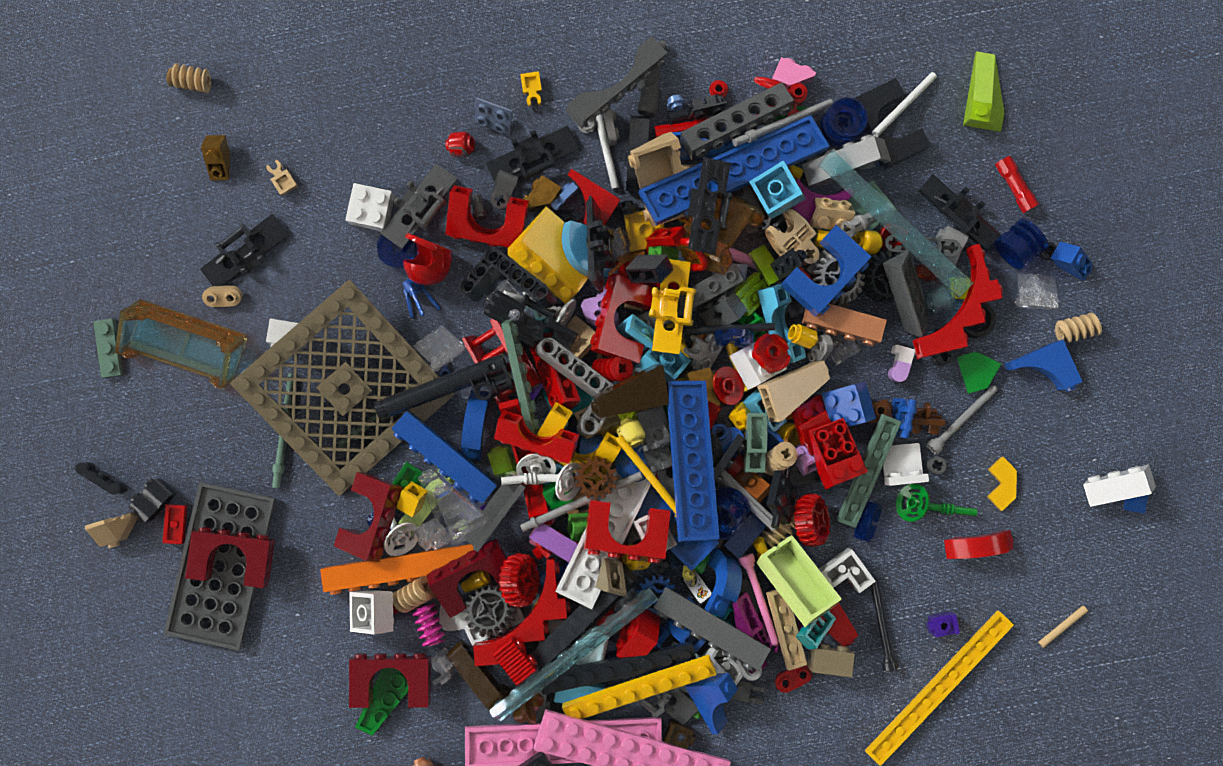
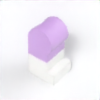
M894 345L892 346L891 353L895 354L893 367L888 371V377L892 382L898 383L907 379L915 349Z

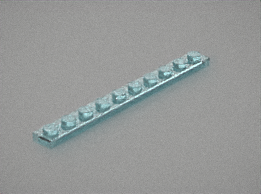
M831 150L818 164L957 297H961L973 284L968 277L834 150Z
M650 588L641 591L632 602L625 603L620 611L608 616L602 625L594 627L589 635L577 640L572 648L568 651H563L555 661L543 666L542 671L530 676L521 687L513 689L507 698L496 702L494 708L490 710L493 718L499 721L503 720L659 599Z

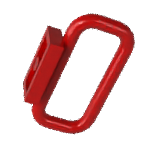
M683 226L657 228L646 239V251L649 253V247L688 246L689 238H683L687 232ZM695 251L700 263L690 264V271L706 270L708 259L705 253Z

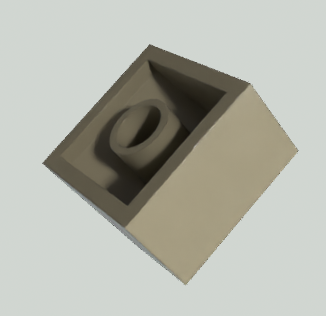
M820 643L817 649H810L806 660L807 667L814 673L852 678L855 653L849 650L847 646L837 645V648H831L829 644Z

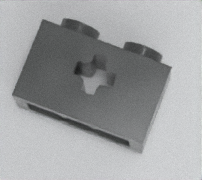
M735 292L729 295L724 293L716 299V302L711 301L704 306L705 310L700 316L707 326L729 325L739 320L748 309Z

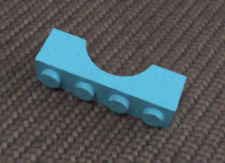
M781 284L758 290L765 322L775 323L776 330L768 331V333L771 335L773 333L778 334L786 341L789 347L787 349L788 356L790 355L789 363L806 358L804 347L792 343L788 339L789 329L785 322V310L788 304L792 302L790 294Z

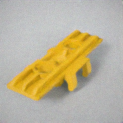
M669 259L673 271L665 278V281L660 283L659 290L655 287L652 288L653 297L649 316L650 318H656L652 351L679 355L683 325H693V320H691L694 295H696L697 290L688 288L691 262ZM672 282L677 283L679 289H668V285ZM680 295H686L684 318L677 317ZM669 320L674 323L675 327L672 331L664 329L663 323Z

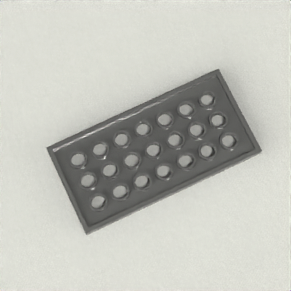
M199 482L164 629L165 635L237 651L242 649L256 587L243 586L246 558L239 553V548L235 545L229 544L227 552H223L219 548L214 557L211 579L201 580V584L196 586L193 583V579L185 578L191 532L199 530V527H207L206 521L211 518L215 522L214 528L211 529L212 532H218L219 529L225 530L226 523L230 522L234 527L230 534L238 535V532H243L244 528L248 526L252 529V537H257V534L268 535L276 498ZM213 499L219 502L217 510H213L210 506ZM232 503L238 507L236 514H232L229 511V506ZM251 507L257 511L255 518L248 516V510ZM218 560L223 561L225 564L223 571H219L216 568ZM237 564L241 565L244 569L242 575L235 573V566ZM214 579L220 582L218 590L212 588L211 583ZM233 583L239 586L237 594H233L230 590V586ZM190 594L195 595L197 598L195 605L190 604L188 601ZM209 598L214 599L216 602L214 609H210L207 606ZM227 603L234 605L235 610L233 613L227 612ZM186 613L190 614L193 618L191 624H187L184 621ZM205 617L211 620L210 628H206L203 625ZM223 622L230 624L229 632L222 630L221 625Z

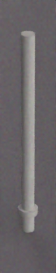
M639 471L615 482L617 487H611L610 489L614 492L643 479V476ZM587 495L537 518L532 517L530 521L521 524L520 527L523 532L532 528H539L538 525L589 503L591 500H594V495H591L590 498H586Z

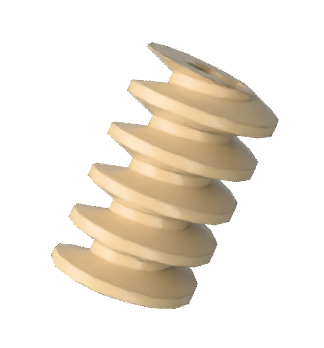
M175 63L173 68H169L166 80L170 87L175 86L176 88L190 89L191 91L197 90L206 94L210 92L211 77L208 69H204L202 73L200 67H197L195 70L193 66H189L187 70L186 65L183 64L180 67L178 63Z
M1094 313L1083 314L1079 317L1065 319L1064 321L1060 320L1055 325L1057 339L1064 340L1065 338L1067 343L1072 342V338L1078 341L1080 337L1086 339L1087 335L1094 337V332L1097 336L1102 333L1100 321Z
M781 442L765 454V474L773 476L774 471H784L792 466L797 460L796 448L789 442Z
M794 515L791 517L790 524L783 525L780 522L778 529L772 531L766 526L768 532L764 530L761 532L764 541L771 548L775 544L778 545L781 542V538L785 540L787 538L786 533L793 535L791 528L795 527Z
M421 576L419 579L393 593V605L399 612L407 613L434 597V593L429 587L427 576Z

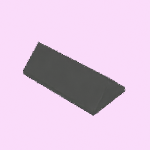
M910 250L884 262L883 266L904 331L921 337L924 335L930 321V314Z

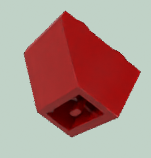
M642 606L637 612L634 611L628 623L623 624L619 629L618 634H620V637L616 643V647H618L616 656L624 658L647 655L658 643L661 617Z

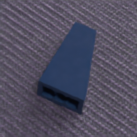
M768 494L760 504L772 514L770 508L766 505ZM749 510L746 516L729 532L722 544L740 559L767 525Z

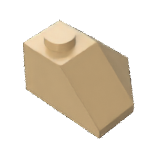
M132 512L124 514L122 517L105 519L86 525L85 530L99 547L108 546V549L120 546V541L127 540L138 516Z

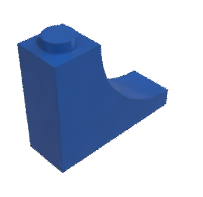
M1064 340L1055 341L1004 364L1007 371L1017 368L1037 370L1046 375L1054 383L1057 390L1068 392L1076 389V384L1083 382Z
M717 673L715 676L685 686L712 734H719L727 724L728 720L723 710V703L728 702L738 690L729 673Z

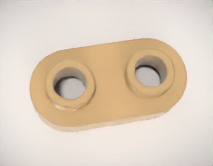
M213 286L207 288L202 294L203 302L210 307L236 306L243 297L242 291L236 286ZM228 295H232L234 299L231 300ZM209 296H213L215 300H211Z

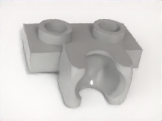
M707 334L705 340L692 335L690 338L695 342L694 346L683 349L685 354L693 358L690 366L697 370L711 368L726 340L715 334Z

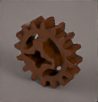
M595 456L594 461L589 457L587 458V464L583 461L580 463L582 469L577 468L576 471L579 475L574 477V479L579 480V483L575 486L582 487L580 494L586 492V498L594 495V500H597L599 495L603 499L606 498L605 492L608 494L613 493L610 488L617 487L613 481L618 480L619 477L613 474L617 469H611L612 462L606 464L605 457L599 461V457ZM592 465V471L589 474H584L585 470ZM601 466H603L609 474H605L601 470ZM597 473V476L603 479L596 483L595 479L588 477L594 476ZM584 482H588L592 486V490ZM604 482H609L607 487L600 491L601 485Z

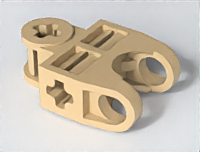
M788 209L783 213L787 224L785 233L780 230L778 231L773 226L765 229L768 241L779 256L794 248L795 251L804 250L807 254L806 259L802 261V266L813 264L819 259V250L810 240L817 233L806 219L796 211Z

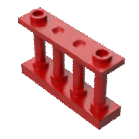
M492 319L490 320L492 324L490 330L478 338L475 335H471L462 339L466 350L470 353L475 363L505 351L507 352L500 322ZM497 334L502 345L485 354L481 344ZM522 347V362H525L527 366L526 380L530 382L532 388L542 383ZM508 363L507 366L509 371H511V365ZM511 389L503 391L500 395L493 397V400L499 407V403L510 400L508 395L514 391Z

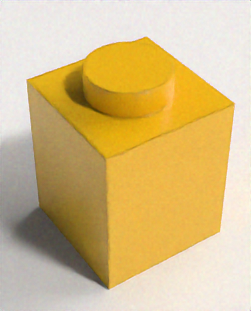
M410 482L402 490L396 508L413 517L423 507L428 490L414 482Z

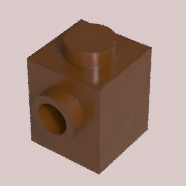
M887 399L873 402L872 405L876 419L865 423L878 422L881 414L892 417L893 407Z

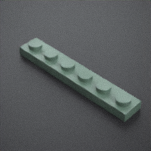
M513 319L505 320L501 325L522 416L527 428L537 435L538 430H540V424L534 415L536 406L534 400H531L530 397L532 391L531 384L526 380L527 366L525 362H522L521 358L523 349L521 343H518L517 340L519 335L517 324H514Z
M881 414L862 458L868 472L853 479L836 519L838 522L856 528L901 421Z

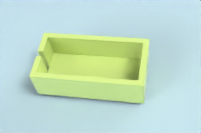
M792 535L780 542L777 547L774 546L762 554L757 561V565L804 627L820 618L842 600Z

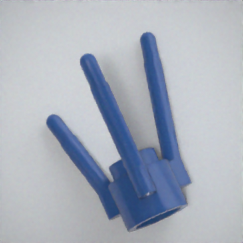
M410 279L402 283L404 287L403 293L406 297L411 318L414 317L410 297H413L421 316L425 315L417 297L421 293L420 290L437 310L441 309L424 285L416 284Z

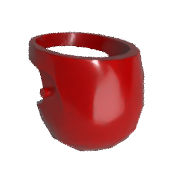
M407 233L405 238L416 243L418 248L415 259L403 260L408 278L416 284L425 286L438 284L445 280L452 263V250Z

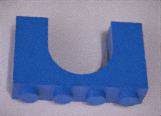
M837 225L819 243L839 263L840 275L837 282L828 286L818 285L796 267L781 283V286L814 317L819 313L823 315L831 307L828 303L832 299L836 301L844 293L841 289L845 285L849 287L857 279L854 275L858 271L862 273L870 265L867 261L872 256Z

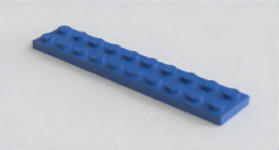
M810 115L761 136L756 141L745 143L712 159L731 162L726 192L731 193L749 185V181L780 162L784 161L790 167L828 150L829 144ZM702 163L639 190V195L656 226L684 214L689 209L690 198H688V192L692 188L698 189ZM709 182L707 184V187L710 191L714 192L718 190V186L715 182Z

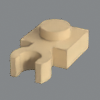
M275 160L277 164L275 170H272L269 165L266 167L271 174L275 175L271 178V181L279 194L284 196L297 188L298 185L287 169L282 171L283 165L278 160Z

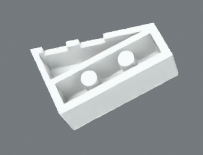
M1149 464L1131 467L1121 472L1113 471L1103 477H1100V475L1091 476L1083 484L1090 507L1149 495L1156 488Z

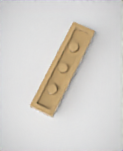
M777 590L766 592L786 669L792 670L807 665L802 643L796 638L798 628L793 611Z

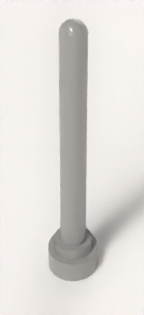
M992 385L939 438L931 439L926 444L929 450L938 455L943 450L944 443L997 392V386Z

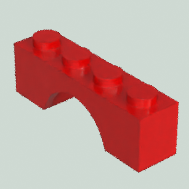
M504 410L498 418L494 439L499 440L503 444H511L522 450H529L540 456H547L556 459L558 462L570 464L575 455L580 435L560 429L553 436L541 437L532 433L527 428L523 416Z

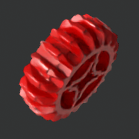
M817 494L800 496L796 500V505H794L795 512H793L794 528L797 530L796 535L799 536V540L803 545L811 547L825 544L828 540V535H830L829 528H831L830 513L827 510L828 506L825 505V500Z
M522 553L512 554L507 557V560L503 561L504 566L500 567L501 574H499L500 581L498 583H500L501 587L499 591H502V598H505V603H509L510 606H528V604H532L533 600H536V594L539 593L540 577L538 573L540 570L537 569L538 564L535 563L534 558H531L530 555Z

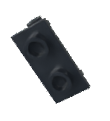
M718 94L705 97L704 101L706 104L703 103L702 98L690 100L686 103V110L690 111L688 120H699L708 115L715 116L723 112L728 102H723V97Z
M791 248L770 264L779 281L792 273L796 267L799 268L803 265L802 261L806 259L807 255L804 250L795 251L794 248Z

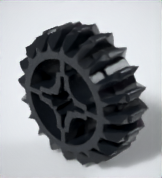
M885 250L884 252L878 251L877 255H870L872 256L871 260L867 261L870 265L864 270V273H861L865 275L863 280H861L864 282L862 290L867 292L866 295L874 301L883 303L893 301L894 297L888 278H881L880 276L886 275L883 263L897 256L896 252Z

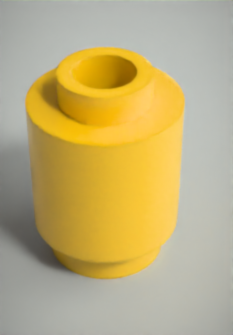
M792 325L788 331V339L792 343L808 349L815 346L818 341L816 330L803 325Z

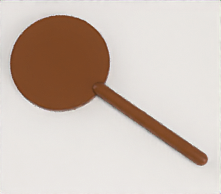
M641 250L629 251L619 255L617 261L620 263L608 272V276H611L624 263L632 262L638 255H645V252Z

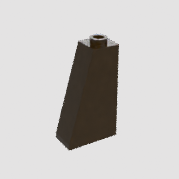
M654 364L594 395V402H591L593 414L596 413L597 417L603 418L668 405L669 398L663 365Z

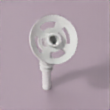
M507 291L503 292L518 301H521L523 298L522 295ZM570 300L562 308L560 306L548 308L556 310L555 321L566 326L575 310L576 300Z
M537 453L523 457L518 462L516 468L518 476L524 475L521 470L523 466H526L527 471L531 472V474L533 472L536 474H555L556 472L554 460L547 456H540ZM545 459L550 462L551 468L546 467ZM532 482L531 485H539L546 482H537L536 484Z
M571 462L565 465L559 474H536L535 472L531 474L530 472L528 475L524 473V475L501 477L502 485L556 482L557 497L562 501H570L581 488V486H575L579 483V480L574 482L572 474L581 466L578 463Z
M394 517L390 527L391 531L384 541V549L391 556H400L409 552L418 542L420 536L418 527L413 523L397 525ZM413 530V536L411 540H409L411 537V531ZM405 545L402 548L394 549L395 546Z

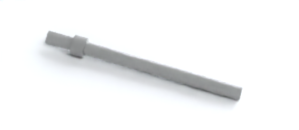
M828 99L757 130H749L744 135L733 139V145L736 147L746 142L756 141L760 136L833 106V101Z

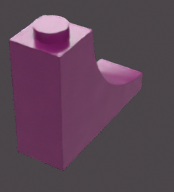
M795 179L806 199L790 209L799 213L810 224L816 209L815 198L826 197L831 200L841 201L849 199L853 194L850 189H842L834 194L819 195L807 189L799 179Z

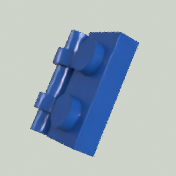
M893 398L892 418L901 421L895 437L909 439L910 432L913 430V417L917 413L916 400Z

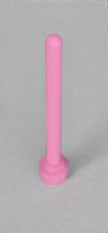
M753 553L743 555L739 559L740 565L747 570L772 645L777 646L779 640L753 567L755 566V557Z

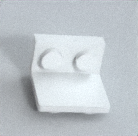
M919 443L891 445L883 464L885 485L929 482L928 474H924L922 470Z

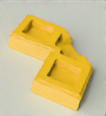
M1000 457L988 471L1001 484L987 497L1000 511H1003L1016 499L1017 470L1004 457Z

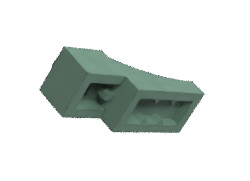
M746 413L743 472L765 473L768 413Z

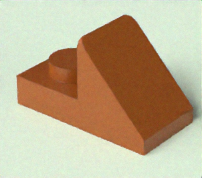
M742 469L734 477L759 503L769 494L771 486L755 472H743Z

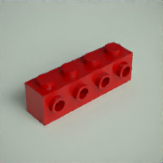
M543 333L545 338H550L553 333ZM537 342L534 347L529 346L551 408L557 402L571 410L581 401L575 384L537 355ZM543 346L544 351L550 353V349ZM559 356L560 363L565 365V358Z

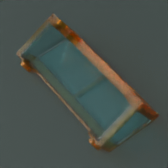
M139 299L120 311L115 353L121 354L125 358H134L139 354L210 377L209 382L214 387L224 389L234 379L248 335Z

